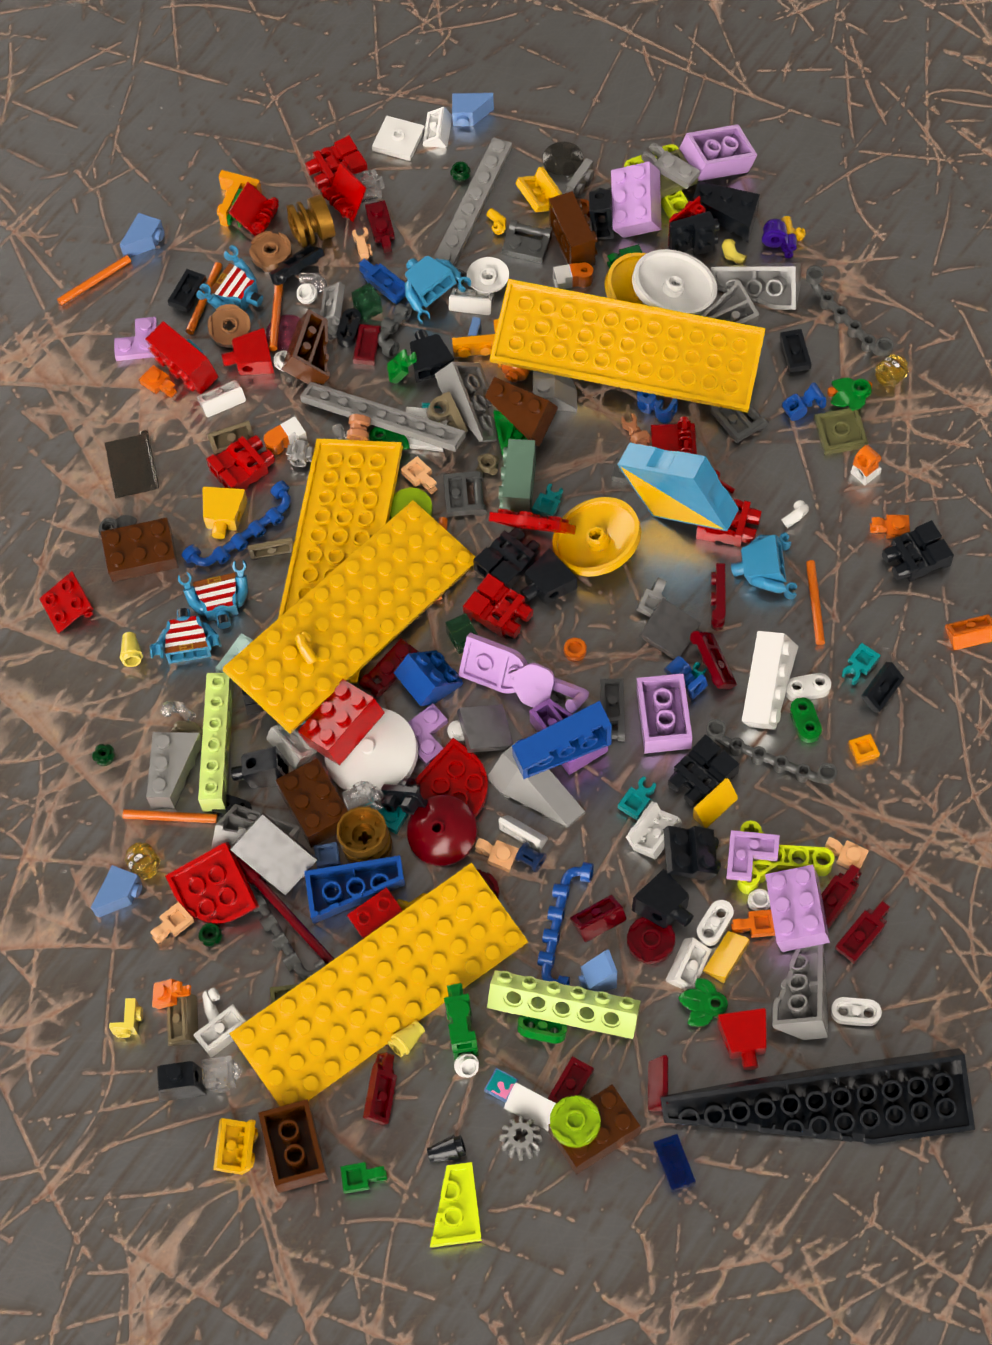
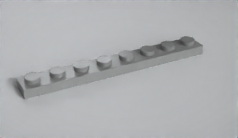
M492 138L433 259L449 260L454 266L456 265L512 150L511 142Z
M313 382L309 383L300 396L302 403L346 417L352 414L366 415L371 418L370 425L454 452L457 451L466 437L464 430Z

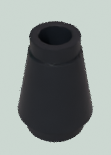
M452 1135L432 1145V1147H428L427 1153L431 1163L460 1160L462 1156L466 1155V1148L461 1135L456 1137Z

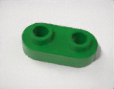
M804 697L795 699L791 703L790 715L798 737L806 743L816 742L820 738L822 727L814 705L809 699ZM805 706L806 709L800 710L798 707ZM811 726L814 728V730L809 731L806 729V727Z
M521 1015L518 1019L517 1030L520 1035L526 1038L557 1044L565 1040L567 1025Z

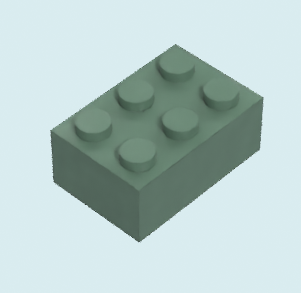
M508 439V447L503 448L504 466L501 467L502 486H499V509L512 510L513 512H531L536 472L535 440Z

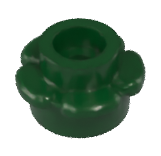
M456 162L452 166L450 174L454 180L463 181L470 177L469 173L471 170L465 162Z
M109 744L97 745L95 751L92 752L93 760L97 761V764L101 766L111 764L115 758L114 748Z
M207 923L200 929L199 940L205 946H214L215 943L218 944L221 941L222 930L217 924Z

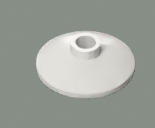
M483 257L474 261L469 266L467 277L470 278L471 287L481 293H494L501 290L507 284L509 270L507 265L500 259Z

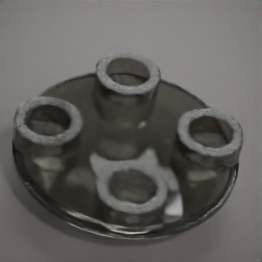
M557 142L550 145L544 151L542 160L547 172L570 178L573 177L584 161V156L577 145L570 142Z

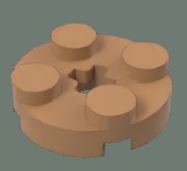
M265 231L253 238L249 249L252 262L257 267L262 268L264 272L273 271L279 267V263L292 256L290 240L280 232L276 234L272 233V231ZM268 248L271 250L276 249L272 253H267Z
M234 304L219 306L208 319L209 334L219 346L233 348V338L251 332V321L248 314ZM228 321L235 325L230 331L224 328Z

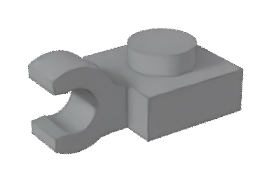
M658 577L651 590L646 588L636 611L650 617L662 598L667 599L661 595L667 581Z

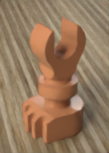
M631 413L632 422L630 423L626 422L622 416V427L629 432L630 442L650 446L652 438L648 431H642L640 427H637L636 416Z

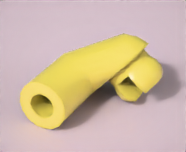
M725 239L722 243L725 259L744 265L747 256L737 252L736 243L733 239Z

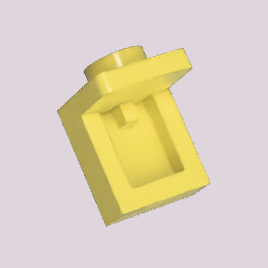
M125 998L124 1022L109 1024V1029L116 1037L128 1038L131 1034H138L139 1021L143 1020V1008L139 1006L135 998Z

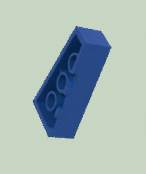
M598 701L528 738L520 739L512 745V755L523 779H526L611 745L612 725L601 702Z
M400 855L304 871L310 917L313 924L365 903L386 887L391 892L406 885Z

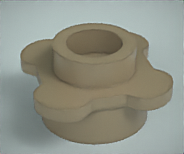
M489 453L478 456L479 466L476 468V471H481L483 474L490 473L491 475L498 473L497 463H499V458Z

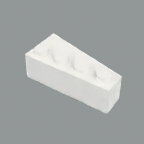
M757 632L742 722L748 727L776 730L777 723L780 721L781 708L798 650V645L785 633Z

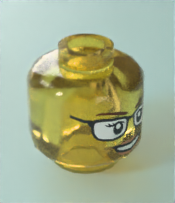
M890 354L876 365L875 376L877 381L883 386H896L908 375L907 361L902 356Z
M138 842L128 848L125 863L132 873L137 874L139 878L146 877L148 879L158 872L157 868L161 860L150 844Z

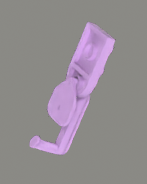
M469 633L466 637L458 674L460 677L502 693L516 692L523 704L533 708L550 699L552 690L573 698L565 703V707L570 713L576 712L589 696V692L586 689L555 678L549 668L536 663L528 664L524 656L515 649L473 633Z

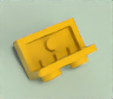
M538 167L534 176L518 177L515 183L536 213L549 211V198L562 195V192L544 167Z
M226 1118L219 1120L213 1170L243 1175L253 1167L255 1162V1153H252L253 1143L256 1142L258 1136V1129L255 1128L256 1120L250 1119L247 1122Z

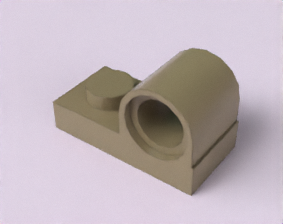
M450 391L432 400L426 411L429 420L438 423L447 420L448 426L464 430L465 434L468 432ZM434 406L441 407L443 409V413L439 414L435 412Z

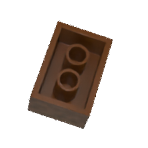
M573 191L549 198V225L553 228L554 236L567 264L586 262L594 266L595 256L598 255L595 243L598 240L595 231L590 229L587 214L583 215L580 199H576Z
M167 517L100 532L108 574L112 582L179 568L172 531Z
M318 758L275 780L279 793L311 848L336 835L337 824L348 810Z
M613 1084L589 1098L597 1106L601 1117L599 1133L590 1144L580 1148L565 1146L553 1136L550 1124H548L549 1134L576 1175L640 1134V1124Z
M308 1099L258 1112L274 1184L278 1193L328 1180Z

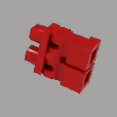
M350 135L334 142V145L331 147H325L320 151L313 152L314 159L305 163L306 170L310 176L320 172L319 175L313 177L318 190L324 186L331 187L340 163L356 178L360 177L363 179L369 176L367 162L357 149Z
M255 435L247 440L244 436L240 437L238 441L230 444L226 450L216 456L214 454L206 458L210 472L222 483L224 488L247 490L249 488L248 485L269 474L267 468L275 462V457L269 449L258 454L257 451L263 448V443Z
M733 499L739 510L728 531L697 526L696 539L715 542L716 540L741 547L742 542L750 543L756 538L757 529L746 527L747 523L759 525L762 511L750 508L751 502L744 500L743 502L739 499Z
M489 573L477 587V592L474 591L463 605L464 617L471 621L474 619L501 638L505 634L516 638L521 631V625L515 622L516 619L519 617L528 622L533 616V609L525 603L524 596L507 588L503 582Z

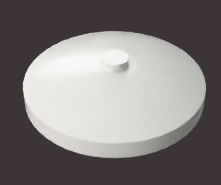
M661 249L649 252L639 259L633 271L632 284L634 291L647 306L701 316L713 305L717 295V283L709 268L697 258L681 251Z
M382 708L385 712L340 766L325 757V764L329 775L344 792L359 798H378L385 796L381 791L383 784L398 785L402 783L404 778L411 776L418 759V742L409 723L396 712Z

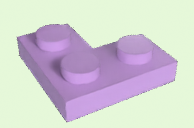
M156 317L135 319L134 337L114 338L116 361L155 357L148 350L150 346L145 339L158 326Z
M433 703L408 722L418 742V758L426 767L443 749L432 735L448 723V719Z
M731 830L726 879L751 882L753 859L777 861L780 835Z

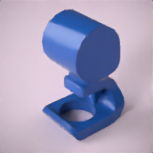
M811 383L803 397H800L798 394L788 397L782 403V408L791 421H796L806 415L807 407L812 406L814 399L821 409L825 408L826 397L816 383Z
M637 392V407L640 411L651 414L655 410V417L663 424L669 423L673 419L678 409V399L673 398L668 408L662 410L664 400H657L655 394Z
M677 656L664 668L667 675L684 674L685 687L692 700L708 686L704 675L701 674L696 679L694 678L691 667L680 656Z

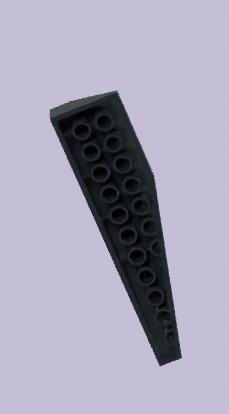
M959 1048L785 1073L660 1096L664 1123L681 1125H702L720 1129L721 1127L732 1128L740 1131L751 1130L769 1134L799 1137L810 1136L818 1139H839L847 1142L859 1141L867 1144H879L975 1130L965 1054Z

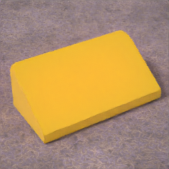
M725 778L694 807L693 819L703 828H708L738 799L728 778Z
M728 931L703 969V972L724 984L748 947L750 939Z

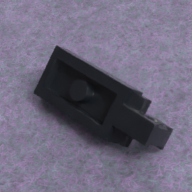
M308 245L278 264V268L269 273L272 283L277 286L283 284L291 275H297L303 268L317 263L318 259L325 255L323 249Z

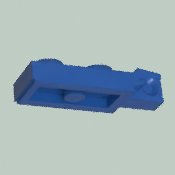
M365 258L359 262V271L364 274L363 278L394 304L397 305L406 297L405 282L381 263L373 265Z

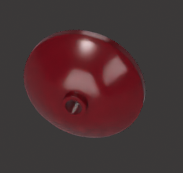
M436 795L427 798L428 804L426 808L418 807L414 815H411L407 825L409 845L419 859L430 865L443 867L456 864L470 853L476 842L478 829L475 815L465 802L454 796ZM437 824L441 825V830L439 832H435L434 830Z

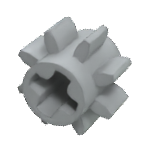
M296 440L293 446L288 445L287 460H290L293 466L305 467L307 461H312L313 447H310L307 441Z

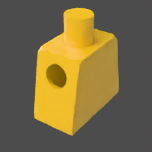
M203 487V519L206 528L213 529V538L224 539L226 530L235 531L238 529L248 502L245 489Z

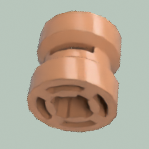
M361 414L350 415L348 421L350 429L347 430V439L368 441L369 433L367 429L370 426L371 418Z

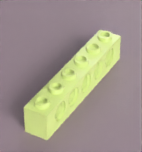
M207 673L198 794V801L203 812H212V809H226L227 807L226 794L228 791L234 684L226 673Z
M495 970L490 983L487 1008L633 1039L641 1001L631 997L608 994L603 991L588 990L580 986L574 987L560 984L556 981H545L532 976H521L508 971Z

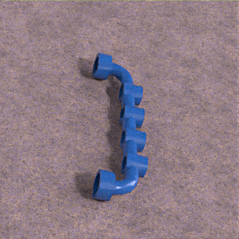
M283 480L273 485L270 493L276 499L281 498V504L269 509L261 519L251 522L243 532L233 535L228 543L218 546L210 556L206 558L200 557L201 551L195 544L188 546L181 556L187 563L193 562L202 567L210 566L217 561L221 565L225 564L231 558L230 551L235 548L239 552L243 551L249 544L248 538L253 535L256 539L261 538L266 533L264 528L271 522L274 526H277L283 521L284 516L282 514L289 508L291 503L290 495L288 494L290 487Z
M583 862L582 867L568 869L563 874L560 884L555 883L553 886L552 897L557 898L555 906H549L547 919L551 920L552 924L550 929H544L542 941L547 943L545 952H539L537 962L538 966H542L541 977L545 981H556L570 986V977L559 975L558 980L553 979L551 970L555 962V952L560 939V928L564 920L565 905L569 897L571 879L580 876V881L591 883L594 872L593 863Z

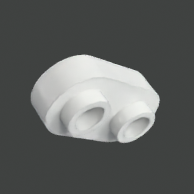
M823 673L790 678L785 696L790 701L802 697L809 700L823 698L830 692L831 680ZM821 681L823 685L819 686L816 682ZM793 686H800L801 689L796 690Z
M717 900L713 902L699 923L696 935L698 941L704 945L713 946L717 944L732 921L734 910L728 901ZM723 912L725 916L720 918L717 916V913ZM709 931L713 933V936L706 937L704 933Z
M840 997L833 1002L831 1007V1016L834 1021L846 1025L873 1026L879 1022L882 1014L880 1005L871 999ZM845 1009L848 1014L841 1015L839 1010ZM869 1011L873 1016L868 1018L864 1015V1012Z

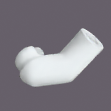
M803 500L797 501L793 506L795 510L781 519L787 529L800 521L808 513L809 507Z
M216 988L206 989L202 995L204 1011L209 1022L219 1015L214 1002L220 998Z

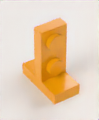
M221 170L218 176L220 186L226 192L223 203H220L217 208V215L219 216L220 224L229 227L227 221L228 212L232 207L239 188L243 189L245 184L249 182L261 194L262 189L258 179Z
M499 319L494 320V334L452 338L454 357L465 358L474 355H490Z

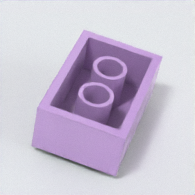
M738 124L686 133L679 148L688 164L700 170L698 181L747 173L757 157V153Z
M650 161L611 170L613 230L623 238L662 230L660 170Z
M684 674L637 678L636 692L644 754L691 749L692 731Z
M814 865L765 874L776 942L781 952L830 943L819 878Z

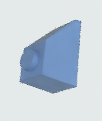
M452 93L453 126H474L494 110L493 93Z
M138 213L120 243L123 257L126 255L132 257L155 249L159 241L163 240L165 234L161 220Z
M112 865L91 906L95 916L102 917L132 905L134 899L138 898L142 891V882L139 876Z
M609 949L581 966V976H578L581 987L597 992H606L617 988V969Z

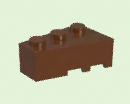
M310 309L306 311L297 322L281 370L307 384L310 382L320 385L325 384L330 378V371H328L327 365L329 354L327 353L328 321L326 318Z
M494 377L485 397L528 440H535V445L540 447L558 407L547 399Z

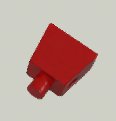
M264 328L233 338L232 345L234 351L221 354L224 367L237 364L238 372L241 376L274 373Z
M766 1009L719 1014L717 1025L729 1058H741L744 1070L757 1069V1056L764 1055L766 1052Z

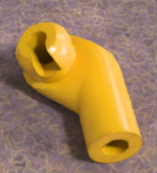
M790 216L782 217L781 220L787 227V234L794 233L797 236V242L803 240V237L806 235L805 229L800 227L795 229Z

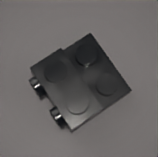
M708 211L670 222L669 249L681 252L691 249L694 255L705 254L714 250V245L718 244L716 233L720 229L718 220L713 218L711 212Z
M669 825L663 829L667 874L708 881L718 875L721 869V862L716 858L719 840L717 837H714V829L698 826L685 829Z

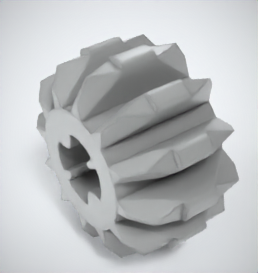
M519 1116V1123H516L513 1118L509 1119L511 1127L503 1125L502 1131L505 1134L499 1136V1140L505 1142L501 1146L502 1150H510L508 1154L510 1158H513L517 1153L519 1161L523 1160V1154L525 1153L530 1159L533 1158L531 1149L539 1152L540 1146L537 1143L543 1141V1136L538 1134L541 1131L540 1126L532 1127L534 1122L531 1118L524 1123L523 1116ZM522 1134V1137L526 1135L525 1142L520 1143V1139L517 1142V1135Z

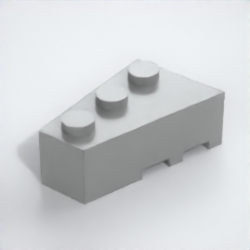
M738 280L730 290L724 293L701 316L756 326L760 314L742 283Z
M153 732L146 795L151 808H175L185 787L187 776L195 765L194 761L197 754L202 749L200 733Z
M234 804L216 824L211 849L224 842H229L230 846H232L261 813ZM268 816L298 841L299 826Z

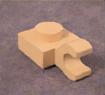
M366 227L363 228V235H357L356 231L353 230V240L356 242L360 261L365 258L370 262L369 257L373 256L371 245L366 244L369 239L368 229Z
M418 456L400 469L401 474L415 487L421 483L430 495L438 490L435 487L437 482L430 477L432 469Z
M829 837L825 844V848L830 849L838 857L836 864L846 869H849L852 864L861 869L869 850L848 840L843 846L832 837Z
M478 838L475 845V852L489 857L487 864L510 873L519 848L499 840L493 846L481 838Z
M177 902L159 916L162 923L150 933L153 935L154 941L160 944L167 938L170 932L175 937L194 923V919Z

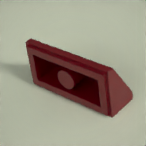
M610 895L573 915L570 919L582 939L588 942L624 922L626 915L620 903L613 895Z
M662 1055L648 1063L649 1111H662L660 1096L668 1095L667 1055Z

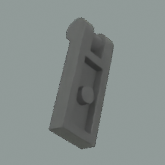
M600 679L601 704L611 725H618V730H612L611 739H618V742L625 741L623 679Z

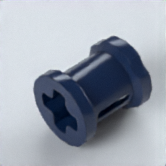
M525 842L518 850L515 860L532 867V871L536 873L544 864L547 854L544 852L539 853L530 847V843Z

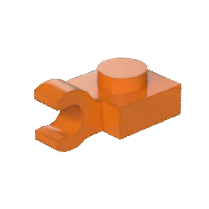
M155 365L139 378L140 384L155 394L161 390L172 398L177 393V390L173 388L175 384L170 381L169 375Z
M886 515L885 520L881 517H872L870 533H886V539H893L910 532L909 515Z
M771 909L748 911V919L732 920L731 929L733 933L742 934L750 931L751 938L775 936Z
M174 979L154 983L152 1007L162 1009L177 1005V998L191 995V985L182 986L183 982Z

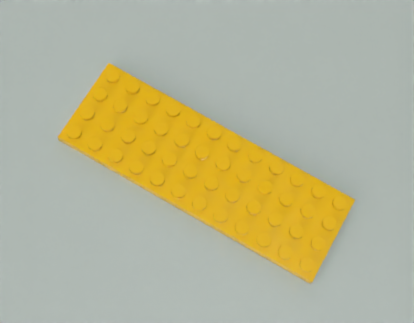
M508 279L491 350L490 362L748 413L766 328Z
M316 438L278 618L389 522L403 451L402 442ZM359 672L356 673L348 682L357 684Z
M412 500L223 667V672L291 734L335 691V688L342 679L348 682L474 566L473 559L475 556ZM303 631L310 634L311 642L308 644L318 657L310 665L304 660L295 643L296 635L301 634Z
M470 863L233 1030L229 1035L279 1107L306 1099L309 1101L387 1045L392 1035L411 1025L414 1021L419 1022L444 1004V998L449 997L448 985L462 983V988L465 989L526 945L528 940L474 865Z

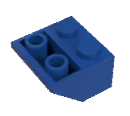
M437 650L408 653L394 672L395 676L420 706L436 704L463 685V681L458 677V673L448 665L444 656Z

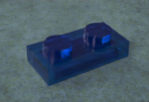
M678 1134L653 1142L671 1193L696 1184Z

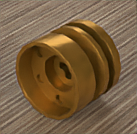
M321 194L307 198L308 209H305L300 201L296 203L298 212L293 204L287 205L288 223L294 238H296L301 248L307 246L305 236H307L310 244L315 243L314 233H317L322 241L335 237L333 220Z
M356 807L341 817L337 824L336 834L345 857L350 863L389 857L392 852L393 841L384 817L377 810L371 807Z

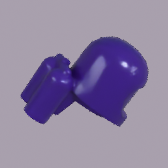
M768 220L763 227L762 243L771 248L781 247L785 258H792L793 251L797 249V236L794 233L787 234V227L782 220Z

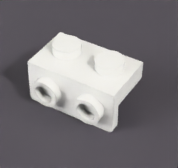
M652 801L643 811L636 824L630 829L626 838L634 851L657 859L665 848L663 829L668 825L680 827L682 821L678 816L662 811L658 804Z

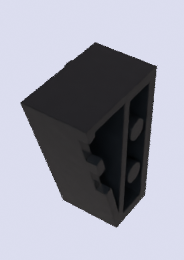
M698 181L693 200L700 196V204L705 208L706 212H711L713 218L718 220L719 225L726 228L727 232H734L743 237L742 240L749 242L758 212L760 194Z

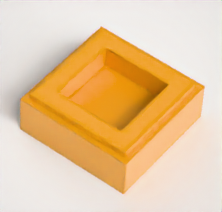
M871 733L851 739L848 742L857 764L877 758L880 755Z

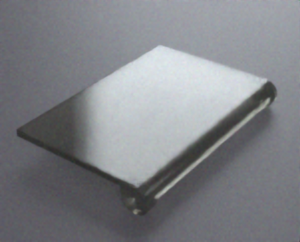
M146 430L141 431L140 435L105 443L115 499L159 488L149 435Z

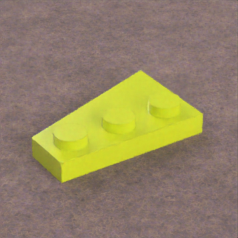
M468 1162L447 1165L430 1243L431 1248L482 1241L473 1164Z

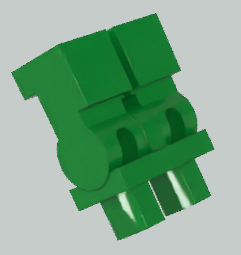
M462 983L448 985L449 997H445L444 1002L447 1018L450 1021L448 1026L454 1060L463 1053H472L477 1057L479 1053L475 1031H470L472 1028V1011L469 993L463 994Z

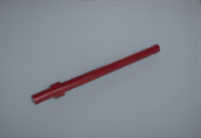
M237 857L247 881L259 889L326 964L333 961L335 958L264 882L261 875L241 858Z

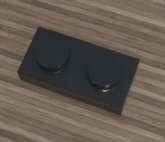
M186 269L169 297L168 305L188 312L197 297V291L201 290L199 288L200 285L207 281L206 275Z
M802 329L780 332V341L789 372L811 369L812 364Z
M885 662L861 697L873 712H880L904 680V677L893 662Z

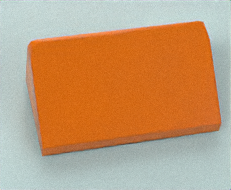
M988 614L945 625L954 650L992 642V618Z

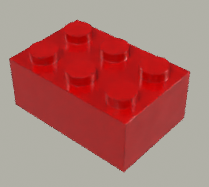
M164 321L145 339L150 346L148 350L155 356V361L162 367L166 365L169 368L170 374L177 380L181 378L184 381L183 384L191 392L195 390L199 394H203L219 378L209 359Z
M342 679L335 688V691L297 732L309 747L340 766L385 712L374 697Z

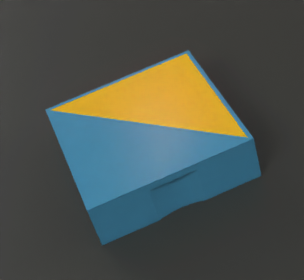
M629 443L617 464L653 517L728 531L739 510L729 492L721 484L717 473L706 456Z

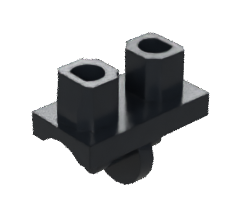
M413 777L404 778L402 783L398 785L383 784L381 788L385 795L382 806L387 812L394 813L398 805H400L404 813L414 815L418 807L426 808L428 801L422 798L421 787L417 785Z

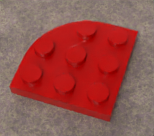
M498 509V513L490 512L489 521L513 528L518 527L521 529L575 535L576 526L569 524V520L562 519V517H543L532 512H513L507 509Z
M455 738L450 740L415 779L417 785L421 787L420 792L423 799L436 795L454 796L471 808L475 818L484 807L488 795V780L482 762L474 753H468L467 748Z
M229 842L222 843L165 875L177 902L193 918L213 924L227 923L259 908L238 860L230 850Z

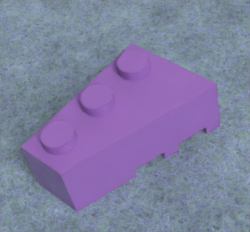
M547 699L529 710L530 723L537 732L572 715L551 699ZM608 746L561 765L568 775H571L608 752Z

